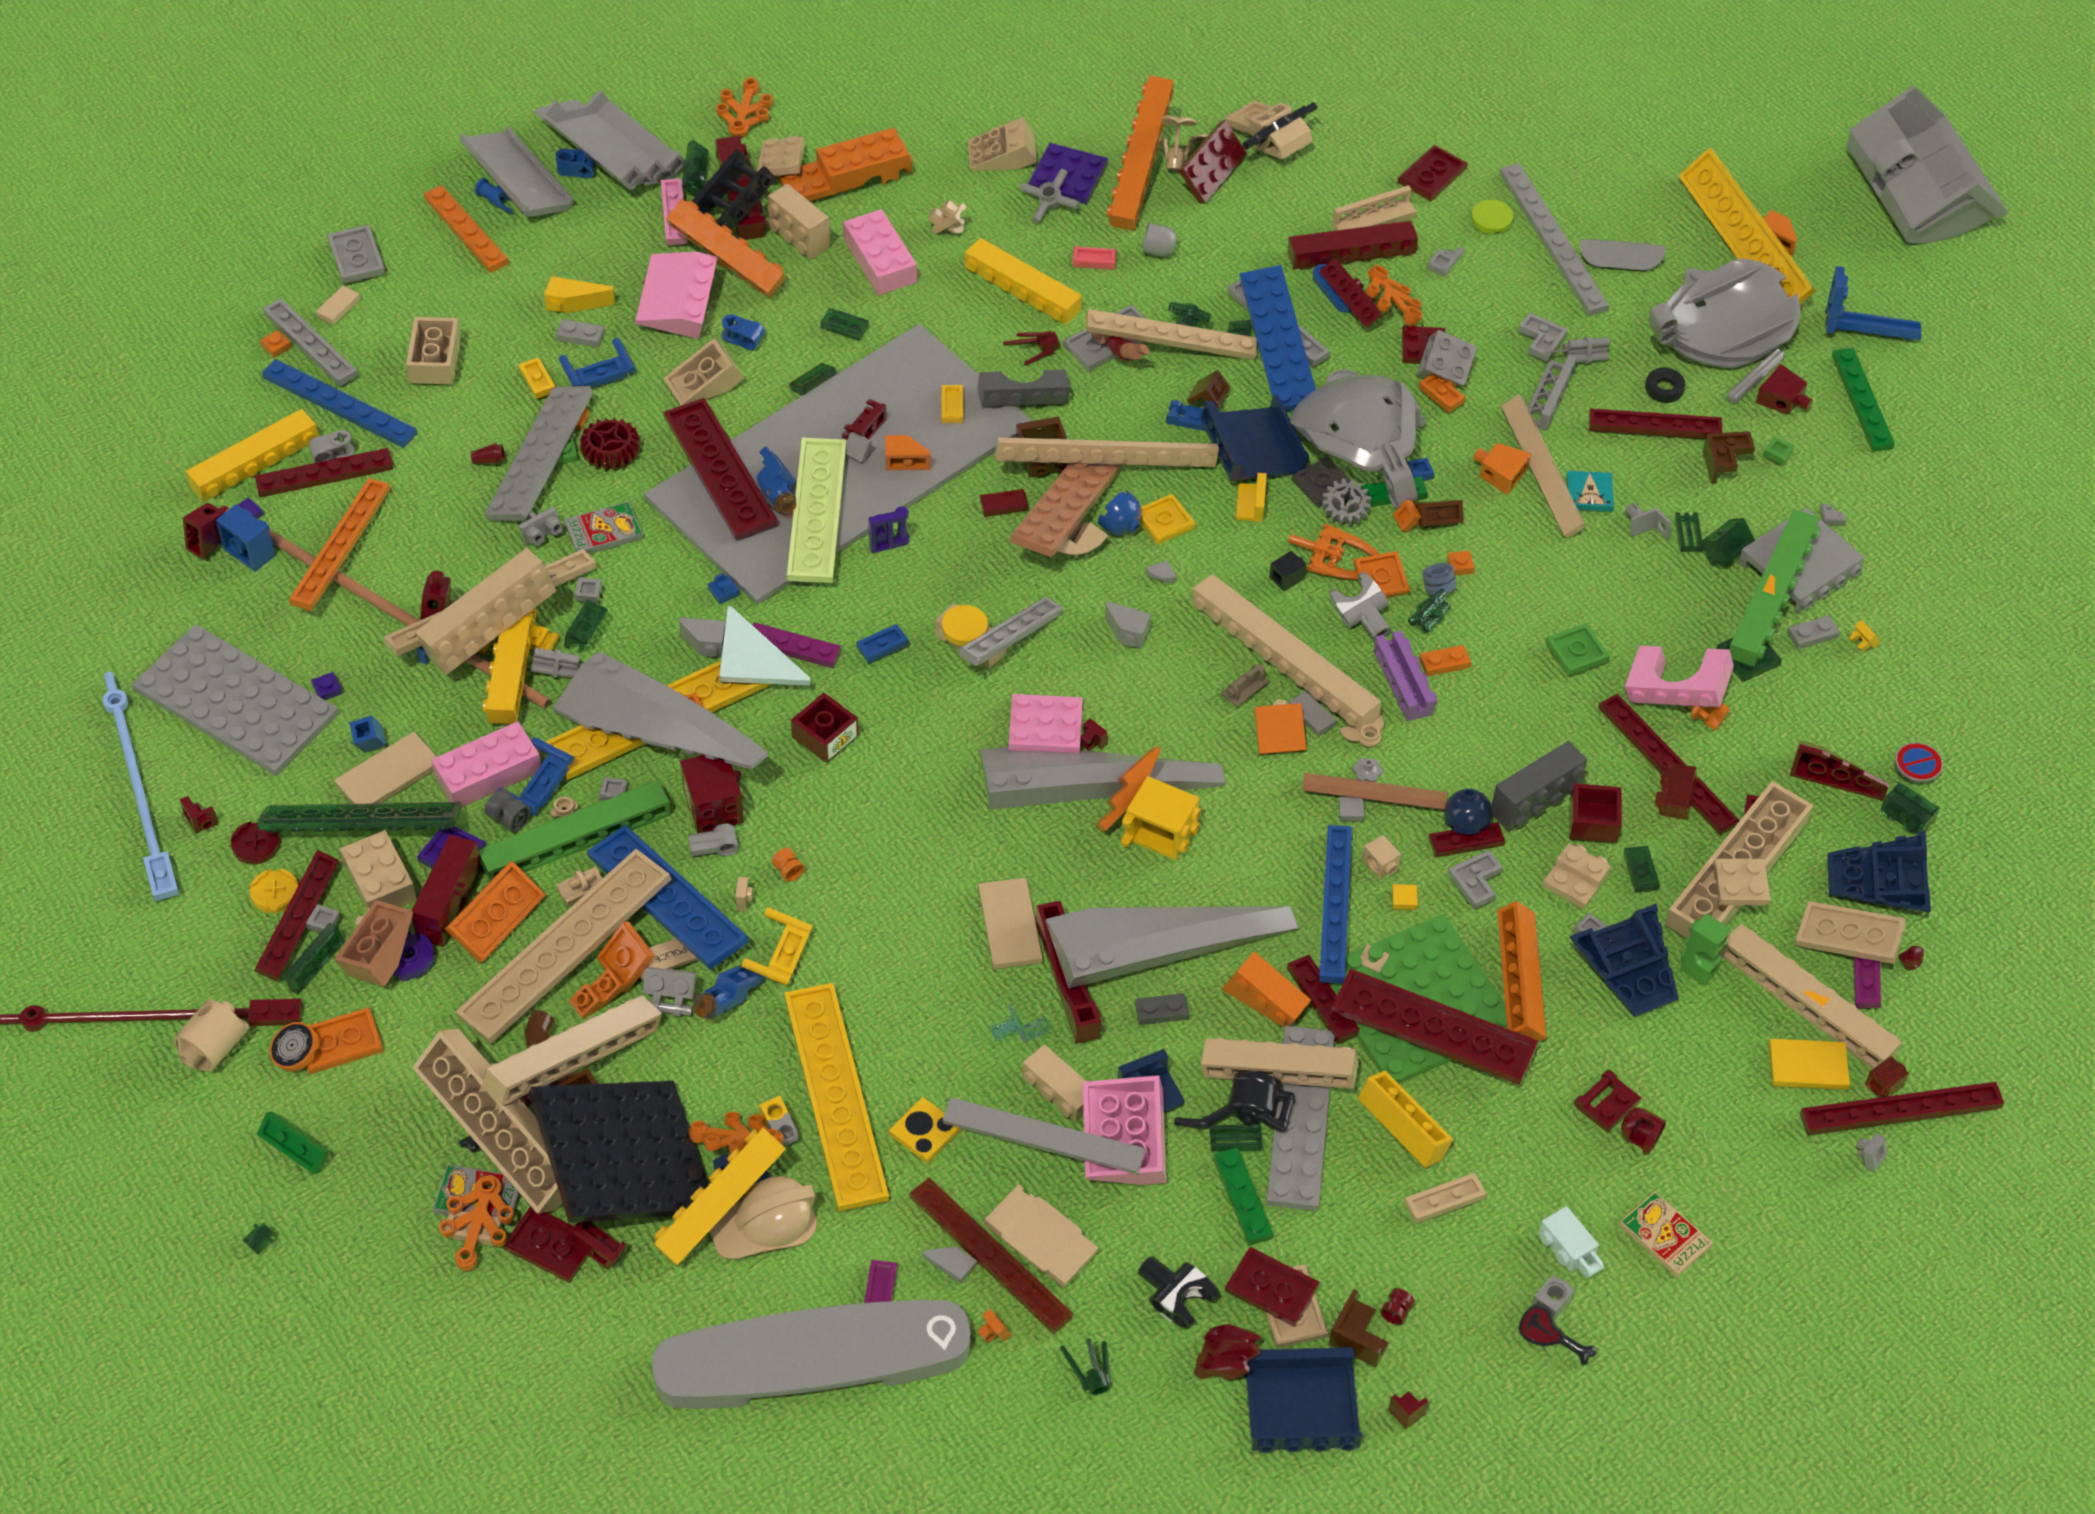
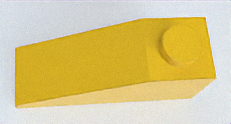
M551 276L544 293L546 310L564 313L610 306L616 302L613 286Z

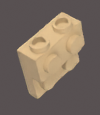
M1568 843L1557 858L1555 866L1544 879L1542 887L1585 910L1608 878L1611 866L1608 865V861L1604 857H1594L1588 854L1582 845L1576 844L1573 846Z

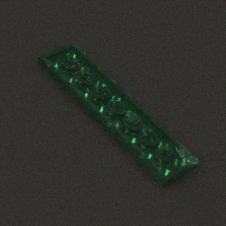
M461 802L267 805L257 822L258 830H266V832L270 833L278 832L281 829H290L291 832L315 829V831L324 832L328 831L329 828H339L340 831H351L354 828L374 831L378 828L387 827L389 830H400L403 827H412L414 830L437 827V829L445 830L455 826L461 813Z

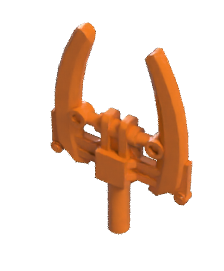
M1326 523L1323 524V531L1320 532L1319 537L1321 538H1318L1316 542L1290 534L1288 543L1313 550L1307 571L1342 579L1358 580L1356 571L1335 567V562L1340 561L1344 549L1342 546L1344 542L1363 550L1371 556L1379 554L1376 549L1362 539ZM1332 539L1337 540L1336 545L1330 543ZM1325 558L1330 559L1328 564L1323 562Z

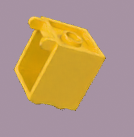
M1147 776L1122 819L1125 833L1121 838V845L1128 847L1133 842L1177 861L1180 854L1187 851L1191 835L1195 836L1199 830L1200 823L1198 819L1202 810L1199 808L1200 798Z

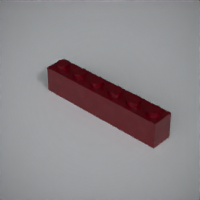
M740 135L715 139L719 167L735 149L741 151L744 156H747L746 144H742ZM743 173L736 183L745 188L752 178ZM731 189L727 192L730 204L739 195ZM757 201L736 226L738 238L741 237L744 240L764 237V228H767L766 216L761 215L763 213L761 201Z
M1412 220L1290 236L1287 253L1292 268L1295 270L1316 267L1320 264L1327 265L1335 258L1340 263L1415 254L1418 236Z

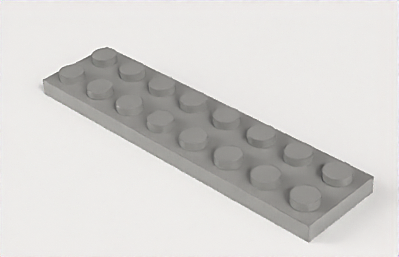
M590 386L556 387L550 392L484 514L488 521L527 519L593 394Z
M1285 1025L1283 1044L1297 1043L1306 1046L1323 1045L1325 1047H1334V1035L1329 1030ZM1282 1083V1090L1293 1092L1296 1101L1293 1104L1289 1119L1290 1123L1286 1131L1279 1132L1274 1129L1266 1205L1318 1211L1330 1087ZM1281 1100L1277 1101L1275 1115L1277 1119L1280 1117L1283 1105Z

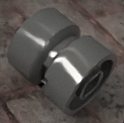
M499 789L487 801L484 812L485 815L497 823L500 822L503 827L512 833H516L528 822L531 808L519 799H515L507 791Z

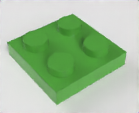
M1588 623L1546 638L1547 646L1568 676L1609 662L1610 655Z

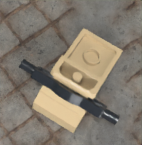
M1253 101L1228 115L1224 120L1228 122L1230 127L1253 136L1242 143L1246 150L1255 146V149L1278 157L1279 159H1285L1293 152L1303 149L1305 145L1313 141L1311 130L1303 119L1318 108L1316 103L1312 102L1306 107L1304 105L1292 112L1291 106L1281 102L1272 107Z

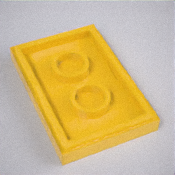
M1790 1039L1769 1040L1772 1086L1849 1089L1850 1080L1846 1042Z

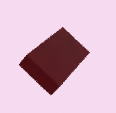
M1024 489L980 495L984 517L1028 511Z

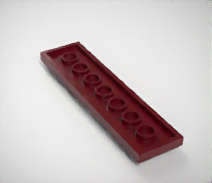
M701 398L664 411V419L735 540L776 526L777 519L706 399Z
M1351 968L1331 1009V1012L1518 1085H1521L1539 1042L1533 1038Z

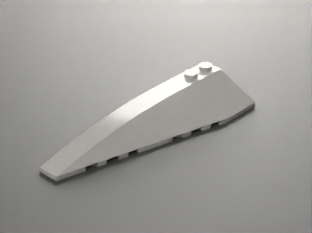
M1008 747L980 749L989 810L1110 798L1123 787L1118 778L1142 757L1080 750V753L1010 751ZM1157 758L1149 777L1180 790L1225 786L1222 764Z
M1290 906L1099 907L1046 919V924L1068 988L1298 930Z

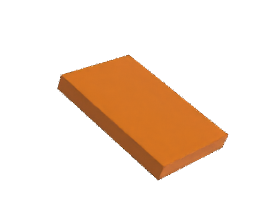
M369 1007L309 1025L315 1030L319 1039L318 1050L316 1049L313 1054L315 1057L307 1065L309 1075L384 1052Z

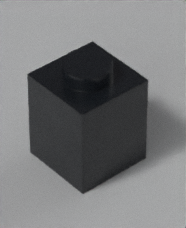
M1291 550L1271 563L1269 578L1282 591H1286L1305 579V561Z

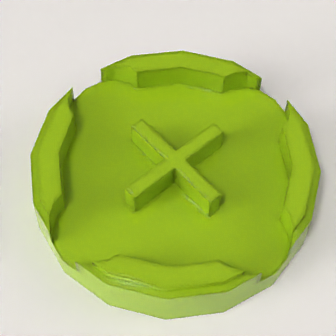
M1498 200L1480 201L1474 206L1471 213V220L1475 228L1487 234L1507 231L1511 227L1514 218L1511 208Z

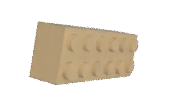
M525 548L415 631L430 661L447 675L557 590L543 562L528 548Z

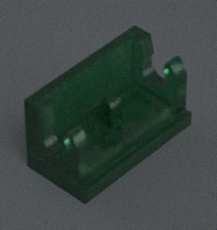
M587 599L566 632L564 647L570 649L572 644L575 643L579 646L578 652H583L608 612V609Z

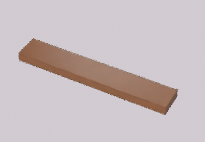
M1311 773L1304 774L1303 791L1442 810L1445 809L1447 802V792Z

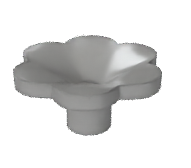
M1361 758L1352 769L1353 773L1357 774V779L1362 781L1376 782L1377 777L1383 773V769L1375 759Z

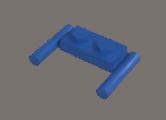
M615 338L612 341L619 357L607 359L576 369L575 371L567 356L561 355L559 362L572 387L590 386V388L625 378L626 373H634L636 368L621 340Z
M537 737L532 739V744L535 748L549 755L520 797L507 791L515 799H519L531 808V814L534 816L539 812V807L543 808L569 771L567 766L574 761V756Z

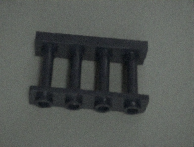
M737 149L732 152L692 200L703 214H709L716 205L724 209L723 214L718 219H715V223L720 227L724 225L731 231L734 230L776 180V177L765 166H762L759 171L749 167L751 163ZM743 173L752 178L745 188L736 183ZM729 189L739 194L731 204L722 199Z

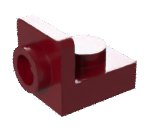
M189 796L179 799L183 815L195 833L207 830L218 823L212 806L202 810L197 802L193 804Z

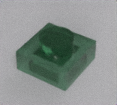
M1251 320L1230 321L1228 333L1250 336L1252 329Z

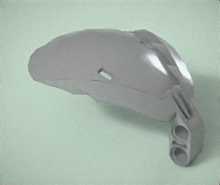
M1735 259L1701 275L1696 282L1681 285L1667 303L1658 304L1650 311L1649 326L1660 343L1673 346L1680 354L1693 361L1722 368H1737L1759 360L1773 349L1791 339L1799 323L1800 303L1797 294L1789 299L1779 284L1786 276L1777 269L1755 260ZM1703 301H1704L1705 304H1706L1705 306H1702V307H1696V306H1695L1696 303L1703 302Z
M1381 375L1348 376L1336 379L1313 390L1295 407L1291 415L1290 424L1308 441H1312L1318 450L1341 458L1365 471L1379 472L1381 470L1390 501L1396 509L1405 500L1414 501L1418 499L1413 475L1405 461V457L1409 456L1415 447L1416 401L1401 382ZM1332 424H1336L1338 427L1336 432L1331 429L1330 426Z

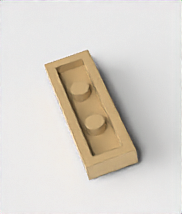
M1472 1173L1405 1197L1404 1204L1413 1221L1417 1224L1486 1198V1192L1476 1173Z

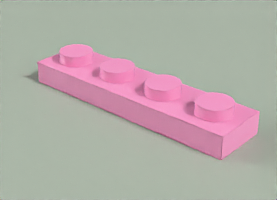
M682 178L661 180L666 246L688 244L687 238L669 226L666 217L681 198L683 199Z

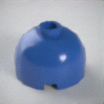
M1126 490V494L1123 491L1120 492L1105 507L1108 510L1105 516L1101 514L1098 519V525L1108 533L1116 536L1125 535L1129 531L1133 533L1139 528L1142 508L1136 497Z

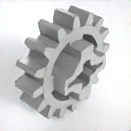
M1342 479L1341 484L1334 481L1333 488L1327 486L1326 493H1323L1322 508L1325 509V516L1332 515L1331 522L1337 519L1340 526L1343 522H1347V525L1351 526L1352 521L1359 524L1360 517L1365 519L1367 512H1370L1371 496H1368V489L1362 490V483L1354 485L1353 479H1351L1350 483H1346V480Z

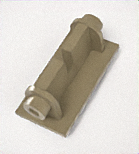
M1261 664L1254 665L1240 678L1229 684L1220 694L1238 707L1270 682L1264 676V666Z

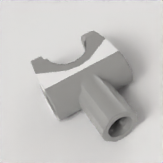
M1361 572L1357 575L1362 586V591L1359 595L1347 597L1333 589L1329 591V596L1338 616L1347 628H1351L1361 622L1375 641L1376 636H1387L1391 631L1390 626L1379 613L1381 609L1389 604L1377 583L1367 573Z

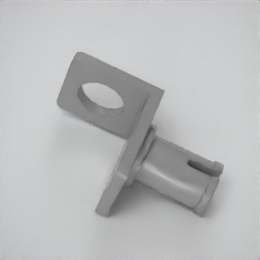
M1636 503L1629 504L1626 507L1625 513L1631 518L1630 534L1632 536L1655 528L1665 539L1670 538L1671 521L1657 507L1647 512L1640 509ZM1660 520L1663 521L1665 530L1662 528Z

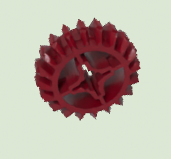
M605 417L604 421L597 419L596 424L589 423V427L584 428L580 438V451H582L584 460H587L589 466L594 465L596 469L603 467L605 471L608 468H612L615 471L616 467L623 469L625 464L631 465V461L636 459L637 453L640 450V437L636 428L631 425V422L626 423L624 419L617 421L615 417L612 420H608Z

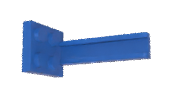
M1835 267L1825 313H1827L1825 319L1827 323L1826 332L1835 333V329L1838 328L1842 331L1854 330L1864 334L1875 333L1885 337L1896 336L1903 337L1906 340H1921V323L1918 321L1843 311V299H1846L1848 294V276H1845L1844 267Z

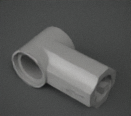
M721 824L715 827L714 831L688 835L691 856L716 852L721 856H730L738 851L735 828L731 824Z

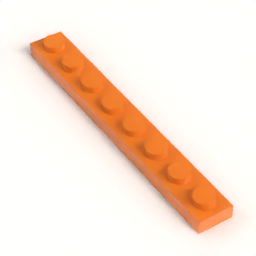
M368 478L289 598L290 605L309 611L313 610L389 493V483Z

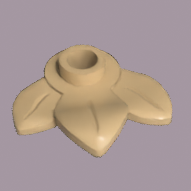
M1380 715L1371 724L1364 725L1361 731L1347 723L1346 727L1340 729V733L1349 741L1360 742L1364 746L1373 747L1381 741L1380 731L1384 727V720Z

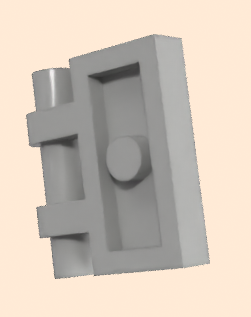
M646 967L643 993L653 994L652 1001L650 1002L660 1012L672 1013L676 1017H681L682 1015L691 1016L693 1006L684 1005V998H694L696 973ZM662 996L675 997V1003L661 1002Z

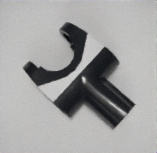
M1149 1256L1138 1270V1275L1157 1289L1149 1299L1153 1308L1167 1320L1183 1329H1189L1195 1323L1194 1318L1183 1304L1187 1299L1200 1298L1214 1303L1220 1297L1215 1285L1201 1271L1187 1262H1184L1174 1273L1154 1256Z

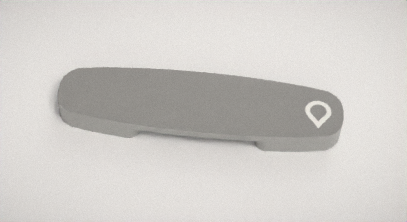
M944 1300L849 1304L735 1321L667 1338L660 1343L654 1351L652 1359L655 1389L658 1397L664 1404L670 1407L707 1409L742 1407L747 1405L752 1398L814 1392L880 1380L886 1385L895 1386L930 1378L960 1368L970 1355V1328L965 1311L958 1304Z

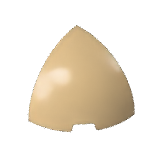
M1091 522L1079 523L1057 552L1070 555L1086 553L1098 547L1108 535Z

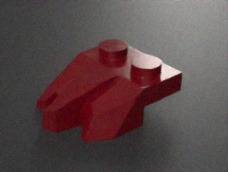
M1231 1324L1209 1328L1205 1335V1342L1201 1353L1197 1357V1364L1193 1374L1200 1379L1219 1375L1226 1381L1238 1378L1249 1372L1247 1362L1260 1354V1347L1254 1344L1259 1340L1260 1335L1254 1331Z

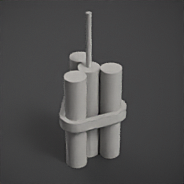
M1584 337L1580 340H1569L1568 343L1563 344V350L1545 351V353L1566 352L1567 357L1568 355L1577 357L1576 363L1590 364L1593 361H1606L1609 358L1607 346H1609L1610 340L1608 337L1593 339L1591 337Z
M535 648L531 671L549 674L553 678L557 676L573 678L577 672V667L581 666L578 664L580 656L562 653L559 649L551 651Z

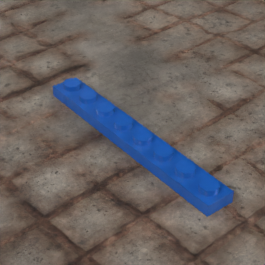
M277 359L262 372L263 379L402 448H405L417 435L415 427Z
M1328 825L1319 982L1344 983L1352 826Z

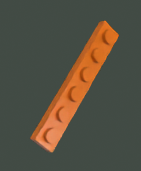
M442 185L424 193L425 201L489 273L509 265L508 258Z

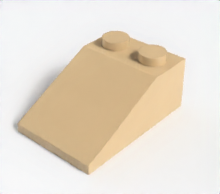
M713 338L663 379L679 404L684 405L701 398L709 399L728 392L745 377L727 350Z

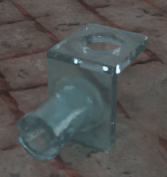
M1011 1004L1007 1005L1010 1018L989 1027L995 1041L1016 1032L1020 1034L1023 1043L1050 1031L1045 1017L1021 1026ZM1042 1026L1039 1030L1030 1032L1034 1027Z

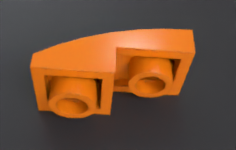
M608 968L592 985L585 983L569 999V1002L581 1018H586L607 1005L626 986L615 971Z

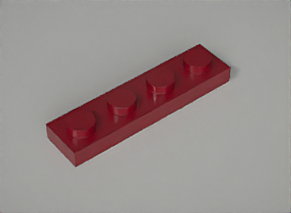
M1308 954L1289 962L1287 970L1301 991L1311 999L1309 1003L1326 1028L1332 1032L1336 1043L1338 1044L1357 1036L1360 1029L1355 1021L1331 1012L1337 995L1328 982H1319L1320 970L1311 956Z

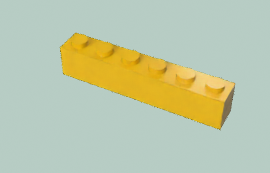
M978 239L965 251V267L969 271L978 274L1004 291L1034 306L1037 310L1048 314L1053 319L1067 325L1082 311L1081 294L986 240Z
M300 409L186 470L189 486L204 502L308 446L310 440L318 437L316 424Z
M536 607L498 635V642L494 643L493 655L495 660L490 663V675L492 676L491 680H487L486 684L488 698L483 700V713L487 714L488 723L513 724L518 721L537 614Z
M764 1127L759 1132L754 1129L744 1140L747 1145L741 1151L736 1148L726 1159L729 1164L725 1169L722 1170L718 1167L708 1178L711 1181L709 1186L705 1190L700 1187L690 1197L694 1202L687 1209L682 1206L672 1216L675 1222L669 1228L664 1225L654 1235L657 1241L653 1246L675 1266L688 1255L786 1150Z

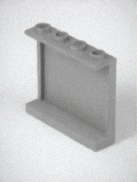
M1808 508L1802 510V512L1816 516ZM1820 519L1818 527H1821L1817 541L1812 540L1811 544H1814L1810 556H1805L1804 558L1806 564L1802 574L1797 573L1798 581L1794 591L1790 590L1788 593L1790 598L1796 602L1795 614L1803 609H1809L1815 601L1820 598L1824 599L1830 591L1835 588H1841L1847 580L1852 577L1856 578L1863 570L1862 565L1865 557ZM1788 520L1744 547L1738 564L1744 569L1753 565L1763 574Z

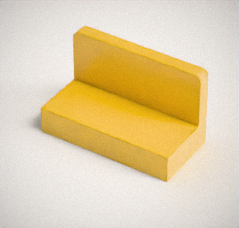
M1258 473L1257 484L1239 483L1236 509L1237 520L1263 522L1267 473Z

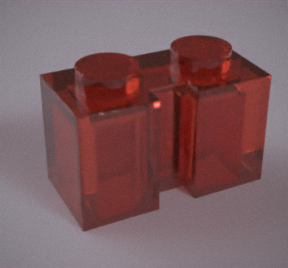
M1668 762L1666 771L1662 770L1660 785L1663 786L1661 792L1657 791L1655 806L1659 807V815L1688 820L1692 796L1697 782V768L1695 766Z

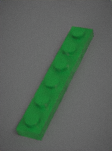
M1855 349L1833 350L1832 359L1871 451L1892 450L1895 442Z

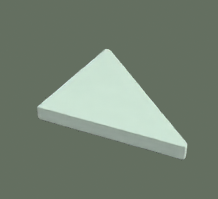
M728 606L719 676L720 682L810 686V677L734 608Z

